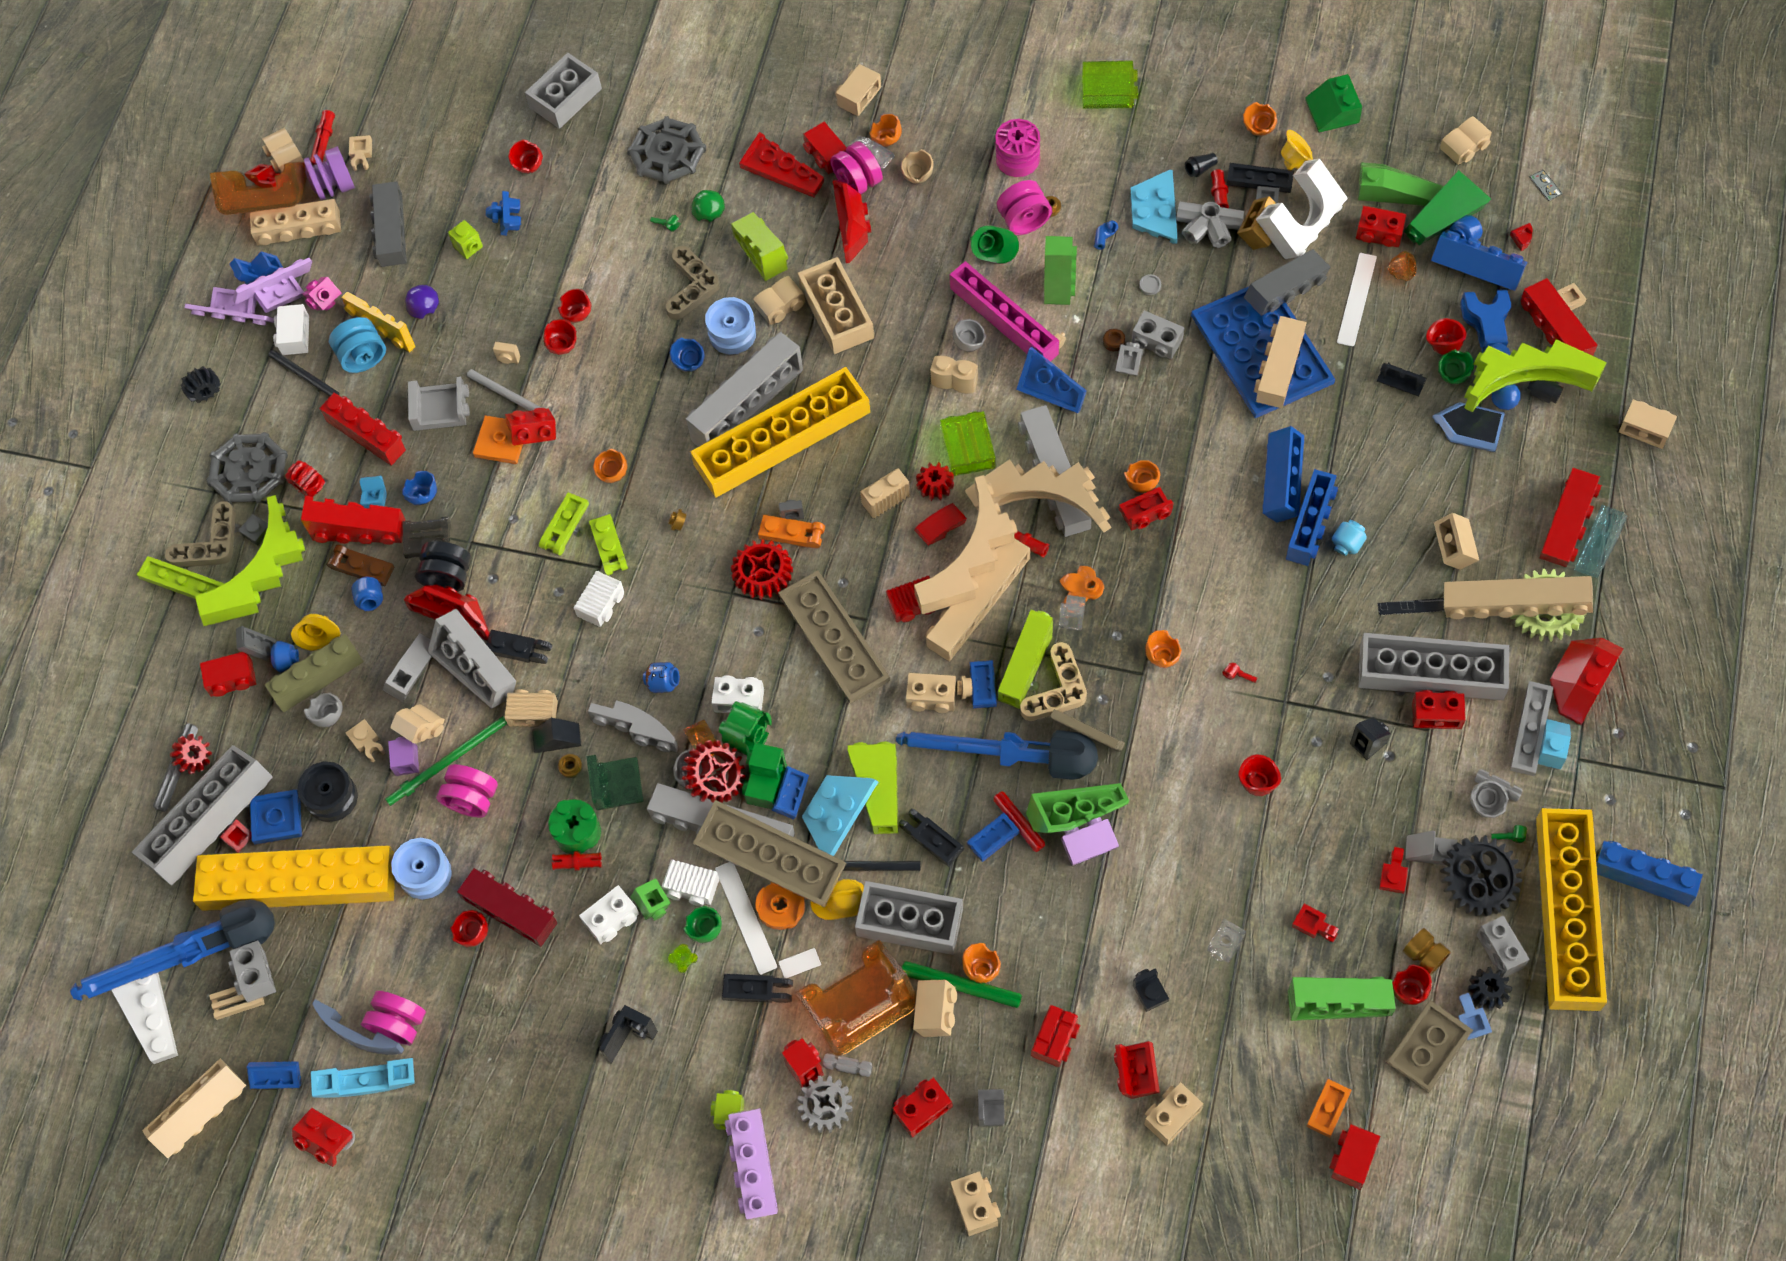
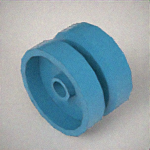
M357 317L339 324L329 336V344L342 368L350 373L363 372L374 367L382 360L386 353V346L383 340L378 335L372 321L367 318Z

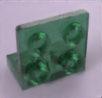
M596 754L586 756L591 796L596 810L644 801L637 757L603 763L598 761Z

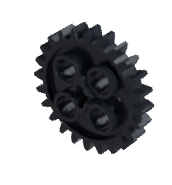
M1474 835L1470 841L1466 837L1461 840L1462 845L1457 842L1453 845L1454 850L1450 849L1446 852L1450 858L1442 860V863L1447 867L1440 870L1441 873L1446 874V877L1440 881L1448 883V887L1443 891L1452 892L1449 901L1457 899L1456 908L1465 905L1466 914L1474 909L1475 916H1479L1484 912L1487 917L1492 914V911L1498 914L1501 912V908L1507 909L1510 907L1508 901L1513 902L1516 900L1512 893L1517 894L1521 891L1515 884L1523 881L1516 877V874L1522 872V869L1514 868V865L1519 860L1510 859L1513 851L1506 853L1504 851L1505 843L1498 847L1496 846V838L1488 843V838L1485 835L1481 837L1479 842L1477 835ZM1483 854L1489 856L1491 865L1484 863ZM1461 863L1468 866V875L1461 871ZM1483 873L1484 878H1479L1478 874ZM1494 877L1500 879L1502 883L1501 889L1494 885ZM1472 886L1478 888L1480 892L1479 898L1472 894Z

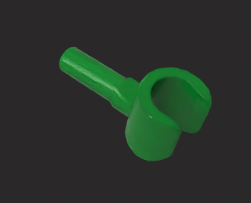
M671 215L668 220L655 217L650 218V222L662 224L671 232H674L681 225V223L677 222L679 218L676 215Z
M1515 825L1513 833L1491 834V839H1512L1516 843H1522L1526 839L1527 827Z

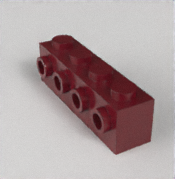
M473 868L457 891L461 899L537 946L542 947L558 924L553 916L555 913L544 905L540 908L533 904L535 901L524 893L521 896L514 892L515 889L504 881L501 884L498 883L490 872L484 869L480 872Z

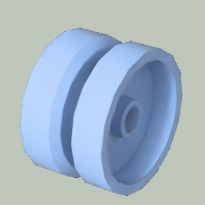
M729 297L720 299L709 307L705 315V323L709 340L717 351L727 355L739 354L753 345L756 338V326L753 311L749 304L742 299Z
M416 838L403 843L394 853L391 862L392 873L399 885H401L404 892L417 899H429L439 895L449 885L452 876L451 864L440 846L430 839Z

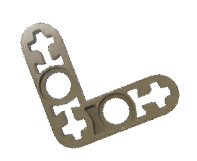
M678 246L672 252L675 266L692 281L691 284L666 303L667 315L673 320L685 317L714 295L720 287L717 275L686 246ZM686 256V260H687V262H688L687 264H686V261H685L682 257ZM693 267L701 268V271L697 274L690 272ZM704 277L706 278V280H707L709 283H712V282H713V285H710V284H707V285H706ZM695 292L699 294L694 300L687 298L690 293ZM673 307H676V308H679V307H680V310L677 311L676 309L673 310L672 308H673Z
M222 501L213 507L210 542L171 545L165 550L164 554L168 563L177 567L219 565L229 562L233 556L236 517L235 510L231 504ZM227 509L228 512L224 513L225 521H223V518L220 514H222L224 510ZM220 529H228V533L225 536H217ZM224 549L225 552H222L221 556H218V553H220L221 550ZM197 550H204V555L201 558H193ZM179 552L180 555H177L176 559H173V557L176 556V553Z

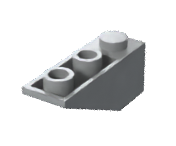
M419 633L386 680L383 691L401 702L404 701L432 658L428 653L431 639Z

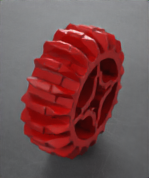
M762 539L760 544H756L753 540L752 546L749 547L744 544V551L738 550V557H733V565H731L732 580L735 582L736 587L742 590L744 595L749 593L752 599L756 594L759 595L761 600L764 595H768L771 599L773 592L778 594L780 588L786 589L787 582H791V574L793 573L792 559L788 557V551L786 549L783 550L780 543L775 546L771 540L768 544H765V540ZM775 561L780 564L778 573H775L773 569ZM747 565L751 569L750 576L748 578L744 574V570Z
M708 740L705 741L704 745L699 743L696 745V749L689 751L691 757L688 756L684 759L688 766L682 767V770L687 772V775L683 776L682 779L689 781L685 788L693 789L691 792L692 797L699 795L701 796V802L710 799L712 803L715 800L723 803V801H731V796L739 794L736 788L740 789L743 787L739 780L746 777L744 774H741L740 770L745 769L746 766L739 765V761L742 760L741 756H734L737 749L729 750V744L724 743L721 745L720 740H716L714 743ZM710 754L719 756L724 763L717 762L715 757L712 758ZM701 764L702 772L699 775V765ZM720 768V770L716 771V773L713 776L707 777L708 775L712 774L711 772H713L714 769ZM727 771H728V773H729L728 781L726 780V777H725ZM709 782L718 792L708 789L703 783Z

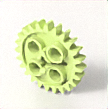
M1543 569L1542 575H1539L1534 570L1532 577L1525 574L1524 579L1565 577V572L1557 576L1555 569L1552 570L1551 574H1547V571ZM1564 613L1556 617L1549 614H1538L1534 617L1513 615L1510 617V619H1516L1515 627L1523 625L1522 633L1529 630L1531 631L1530 638L1538 634L1540 641L1544 639V636H1548L1550 642H1552L1554 635H1557L1560 640L1563 638V633L1571 636L1572 629L1578 631L1579 623H1583L1585 618L1584 615H1575L1573 613ZM1540 618H1548L1550 621H1542Z

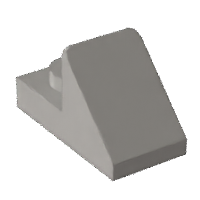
M1435 831L1408 835L1406 837L1405 860L1445 865L1442 863V860L1450 858L1446 852L1450 849L1454 850L1453 845L1457 843V840L1435 837Z

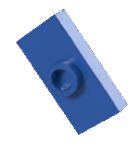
M993 660L969 662L973 709L997 707Z
M787 766L784 770L772 811L794 820L797 816L809 775Z
M1003 813L969 839L967 846L983 862L1018 835L1020 830Z
M299 1061L249 1062L247 1065L250 1089L300 1088L302 1084Z

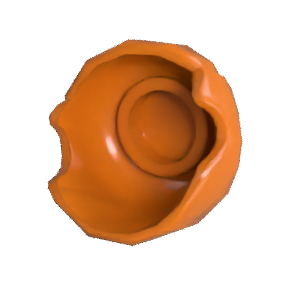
M1254 102L1246 107L1243 121L1250 133L1256 136H1265L1275 129L1277 115L1270 105Z
M893 114L881 115L878 123H872L870 131L873 143L881 147L893 145L902 134L900 121Z
M614 449L600 453L595 458L593 465L595 475L606 483L620 481L626 475L628 468L624 455Z
M1140 460L1134 464H1129L1127 472H1124V476L1132 490L1146 493L1157 486L1160 480V470L1151 461Z
M1157 630L1151 633L1145 646L1148 660L1160 668H1167L1176 664L1182 651L1178 639L1170 637L1167 630Z
M984 943L971 944L964 951L962 957L963 970L971 980L978 983H987L999 974L1001 963L995 950H989Z

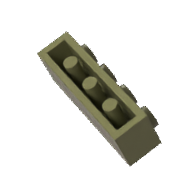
M344 634L341 637L334 638L325 647L313 651L309 657L301 662L294 663L282 674L275 675L264 685L284 713L363 663V660L347 635Z

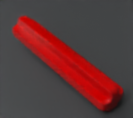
M1001 791L993 797L995 804L1017 826L1021 836L1035 852L1043 849L1045 841L1037 832L1033 831L1031 824L1005 792Z

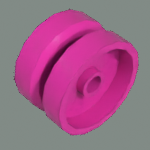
M860 141L849 145L846 152L840 151L831 158V166L837 179L847 183L861 195L867 191V186L874 187L883 179L882 171L876 158Z
M1032 180L1013 184L1000 195L997 201L999 213L1005 219L1009 230L1015 235H1025L1037 230L1049 220L1052 214V207L1044 196L1043 191L1037 182Z
M457 764L449 765L444 777L447 784L441 785L436 796L438 802L452 811L477 818L485 817L490 807V802L487 798L494 796L498 786L497 781L488 774L472 767Z
M376 991L370 1002V1005L376 1011H367L361 1026L374 1034L379 1032L399 1044L411 1046L417 1034L411 1025H420L426 1011L403 997L385 991Z

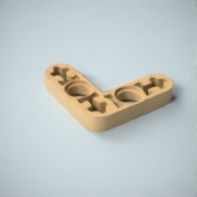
M1056 643L1050 651L1051 662L1061 687L1025 698L1020 705V712L1025 720L1035 721L1051 716L1054 709L1065 712L1078 708L1086 702L1087 691L1072 650L1066 643ZM1060 650L1062 653H1065V663L1063 665L1061 657L1057 655V651ZM1065 670H1072L1075 673V677L1067 680L1062 677V673ZM1076 691L1077 694H1080V699L1072 696V692ZM1062 694H1065V698H1067L1066 704L1064 703V696ZM1051 697H1056L1060 700V704L1057 707H1050L1047 704V700ZM1040 701H1043V708L1045 710H1042V706H1040ZM1028 705H1031L1033 708H1035L1034 713H1031L1029 710H1027Z

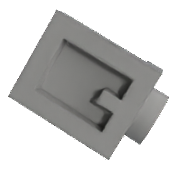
M1127 342L1126 346L1121 345L1116 372L1138 376L1143 355V349L1139 348V344Z

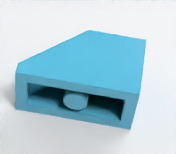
M1546 720L1538 764L1561 770L1567 759L1571 739L1569 724Z

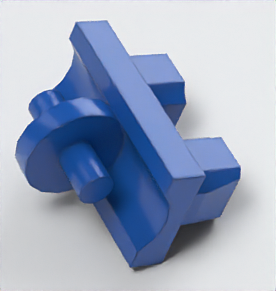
M502 191V200L499 202V206L497 202H492L491 206L485 210L486 216L492 219L493 223H497L498 219H500V235L507 236L508 230L520 229L521 217L510 215V213H519L520 199L509 198V192Z

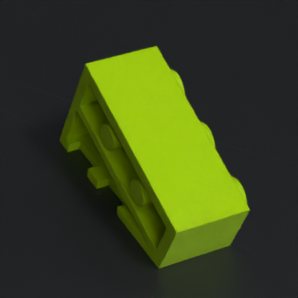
M752 212L731 223L734 238L765 281L788 270L786 261L788 260V255L784 244L765 225L762 218H759Z

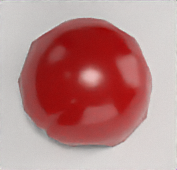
M520 140L510 148L508 159L516 170L521 173L530 174L537 171L542 164L543 154L536 144L527 140Z
M576 288L568 290L561 295V306L558 307V310L563 320L570 323H578L587 318L591 312L592 305L584 290Z
M563 319L552 320L544 329V346L550 353L557 355L568 354L576 344V328L569 321Z
M475 910L463 911L455 918L453 926L450 927L453 934L452 940L464 947H475L482 943L488 933V923L484 915Z
M1414 964L1409 965L1404 971H1398L1392 982L1394 996L1401 1003L1407 1005L1423 1003L1428 998L1432 989L1430 973L1424 967Z

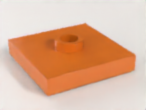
M485 415L473 455L475 458L517 464L523 444L514 446L511 443V431L504 418Z

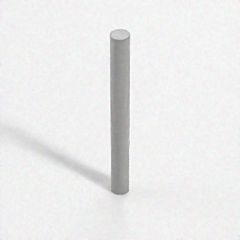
M472 369L467 373L468 378L529 411L541 408Z

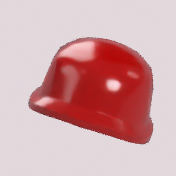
M1443 318L1437 320L1429 327L1426 333V340L1431 344L1436 353L1444 355L1452 350L1459 351L1464 340H1466V331L1460 322L1454 319Z
M1255 754L1247 757L1241 764L1238 772L1241 784L1248 793L1254 796L1268 795L1281 782V774L1277 765L1272 759L1264 755Z

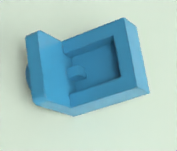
M382 476L360 478L362 489L360 505L364 506V508H369V505L385 506L387 493Z

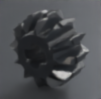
M201 366L199 369H196L194 367L192 372H187V376L181 378V389L191 402L196 401L200 403L202 400L207 402L208 398H214V393L220 391V380L211 368Z
M1491 966L1487 967L1486 972L1478 969L1476 976L1472 975L1469 979L1471 985L1468 986L1467 991L1474 993L1471 996L1472 1001H1480L1478 1008H1482L1486 1004L1488 1011H1492L1494 1006L1501 1009L1504 1006L1503 1002L1510 1000L1508 993H1511L1512 987L1506 985L1509 977H1500L1502 974L1501 970H1497L1494 974ZM1488 985L1493 988L1492 992L1487 991Z

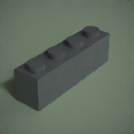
M398 181L372 185L373 194H370L369 197L371 206L374 208V211L370 212L372 223L375 226L371 230L373 241L376 243V246L372 247L374 259L379 260L381 267L406 264L403 196Z
M1312 249L1251 283L1244 298L1261 316L1269 311L1272 313L1281 304H1288L1297 295H1304L1313 286L1323 284L1327 279L1326 275L1330 266Z

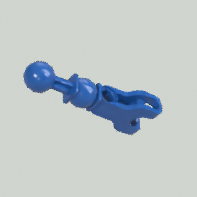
M1497 290L1493 304L1490 305L1481 303L1475 292H1464L1460 302L1462 317L1468 325L1476 329L1482 353L1485 352L1489 345L1510 355L1511 351L1507 347L1508 340L1504 323L1511 308L1508 291ZM1515 384L1507 385L1492 392L1491 400L1499 409L1510 410L1518 405L1521 392Z

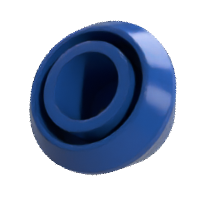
M277 641L273 644L271 648V663L276 671H286L294 663L299 662V651L292 644L283 641Z

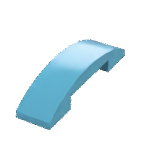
M413 1058L387 1061L385 1065L338 1071L337 1068L311 1071L312 1097L317 1098L366 1095L415 1084Z

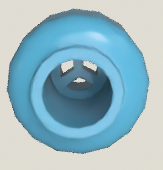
M1353 520L1342 522L1332 536V542L1336 545L1334 549L1344 556L1348 553L1357 554L1367 539L1364 532L1366 529Z

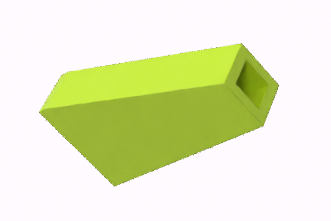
M1030 610L998 689V701L1020 709L1021 702L1025 699L1052 640L1053 618L1046 612Z
M882 741L870 745L863 742L847 745L849 760L855 777L873 778L878 781L865 804L873 833H898L896 744Z

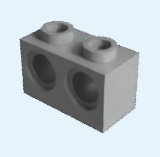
M1144 310L1132 330V343L1139 344V348H1146L1155 352L1160 357H1167L1172 360L1183 340L1184 327Z
M1504 916L1482 925L1476 936L1496 970L1502 971L1501 978L1525 968L1530 959Z
M258 940L230 951L232 961H229L228 964L233 976L236 975L237 977L234 986L239 996L243 995L248 1003L276 992L265 951Z

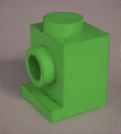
M656 878L635 888L630 896L631 900L635 901L645 920L651 917L654 921L660 919L667 913L665 910L671 903Z

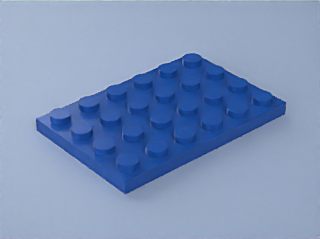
M1246 287L1191 311V317L1254 418H1258L1278 409V407L1256 402L1257 393L1254 392L1256 380L1262 379L1263 374H1259L1262 361H1267L1268 356L1265 355L1268 342H1273L1274 337H1270L1273 324H1278L1280 316L1291 319L1296 318L1286 303L1281 304L1274 312L1271 313L1269 311L1261 316L1244 298L1249 288ZM1306 333L1303 336L1283 406L1335 383L1334 376Z

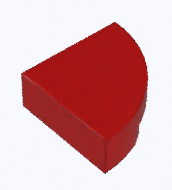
M1528 223L1510 232V237L1520 251L1525 250L1531 242L1532 225Z

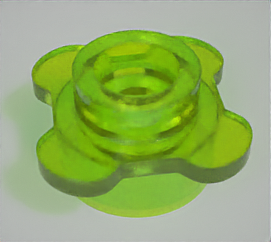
M680 944L668 956V961L671 964H675L680 973H685L688 967L698 960L697 954L692 953L687 944Z

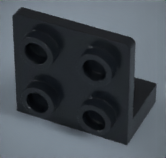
M624 1005L622 1010H618L612 1020L613 1026L609 1033L606 1032L602 1036L599 1050L606 1061L612 1064L631 1029L635 1036L641 1039L648 1037L652 1040L655 1038L658 1030L650 1017Z

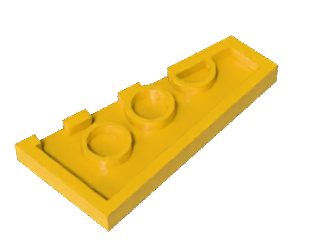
M346 292L341 297L347 313L351 316L356 315L357 317L371 320L381 337H388L397 348H403L409 353L415 348V344L404 322L399 321L396 323L393 316L389 314L384 316L377 307L372 306L370 308L364 300L349 292Z

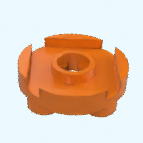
M770 882L771 884L765 888L763 887L756 897L755 906L760 921L766 926L777 930L795 927L805 911L804 898ZM780 899H783L784 904L787 906L782 908V910H777L774 903H779Z

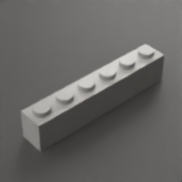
M1044 405L1021 412V422H1018L1020 434H1025L1027 439L1025 441L1027 452L1033 454V467L1045 461L1048 467L1053 465L1059 475L1071 467L1047 406ZM1047 499L1050 510H1054L1056 513V526L1058 530L1062 529L1065 537L1091 529V518L1081 510L1064 502Z
M657 783L647 810L651 819L659 824L667 822L673 824L679 830L687 831L689 829L698 834L713 803L710 799L701 802V796L692 797L691 793ZM729 806L792 837L795 835L793 825Z

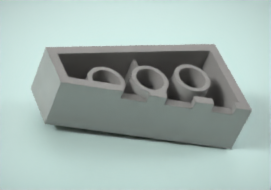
M455 609L435 620L428 653L490 708L507 700V693L514 692L516 680L459 611Z

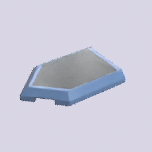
M1459 402L1432 416L1434 421L1441 426L1450 442L1495 452L1505 413L1479 406L1471 412L1464 408L1466 403Z

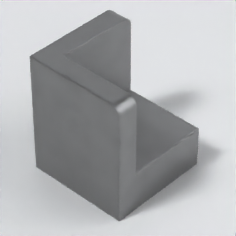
M1004 1089L978 1090L979 1126H1003L1005 1124Z

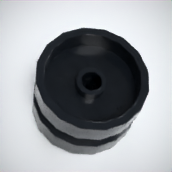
M442 541L427 542L421 548L419 556L421 562L417 565L415 579L423 586L439 585L444 588L449 586L459 592L465 587L467 580L466 572L470 567L472 557L467 550L456 544Z
M323 761L313 764L304 771L299 779L297 790L300 800L313 817L321 821L334 822L341 820L349 815L356 806L358 798L357 787L345 769L335 762Z

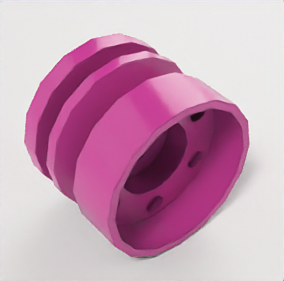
M1011 119L1004 122L997 129L995 135L996 164L1008 176H1027L1034 172L1040 162L1039 130L1033 123L1024 119Z

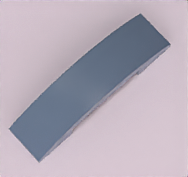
M316 999L313 1001L312 1004L321 1019L332 1031L351 1045L377 1054L394 1055L403 1053L404 1048L398 1042L379 1032L376 1033L373 1040H370L341 1025L339 1021L342 1016L335 1009Z

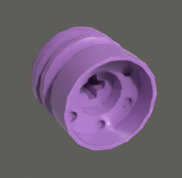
M338 146L325 150L326 161L324 162L315 154L316 165H312L309 157L304 158L306 175L313 191L319 196L321 201L326 199L323 192L326 188L331 197L334 196L332 187L334 185H337L342 193L355 188Z

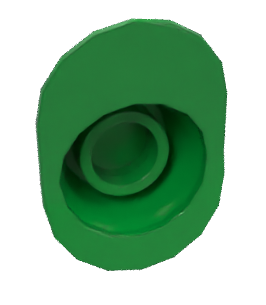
M990 225L982 226L970 237L972 253L981 260L1007 263L1012 261L1019 251L1017 236L1012 231Z

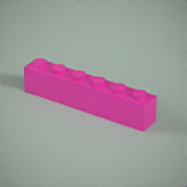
M966 261L950 274V289L1026 354H1028L1029 348L1033 347L1050 362L1059 355V340Z

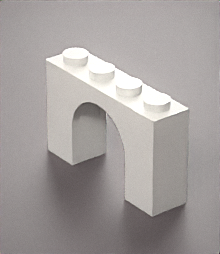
M1320 159L1305 161L1293 175L1309 199V216L1303 225L1298 224L1283 203L1268 205L1256 219L1284 259L1297 258L1303 255L1308 245L1318 238V233L1330 223V219L1342 209L1343 203L1348 199Z

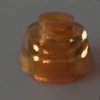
M1403 251L1393 257L1388 265L1389 273L1396 279L1411 281L1416 275L1417 270L1414 256L1407 251Z

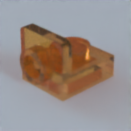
M705 719L683 729L693 749H696V745L699 743L704 745L705 741L711 740L712 743L716 741Z

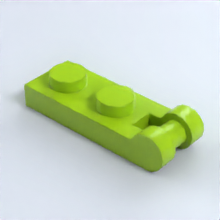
M568 492L541 537L539 547L544 550H553L554 554L561 556L569 538L589 505L588 500ZM553 536L559 537L556 542L552 541Z
M611 514L590 520L591 530L606 575H611L613 571L619 569L622 571L627 570L628 566ZM618 558V561L611 563L609 562L610 560Z

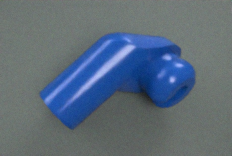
M1115 221L1106 222L1096 229L1094 243L1096 249H1104L1106 239L1118 230V224Z

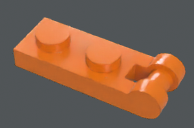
M763 515L758 537L763 540L820 548L822 542L820 537L824 533L825 525L820 522L809 523ZM806 533H812V536L806 537Z

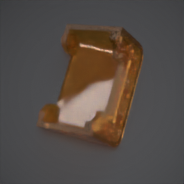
M305 162L284 164L283 172L275 176L277 187L262 188L258 185L246 186L245 177L239 171L210 173L217 210L224 215L298 205L301 202L307 181Z
M880 940L865 948L861 956L864 964L862 967L822 991L817 984H809L795 992L804 1010L835 1055L840 1056L850 1052L915 1009L916 994L907 974Z

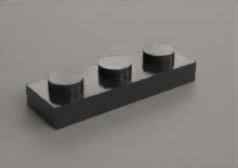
M1230 163L1227 185L1257 189L1258 186L1279 188V192L1291 193L1294 170Z

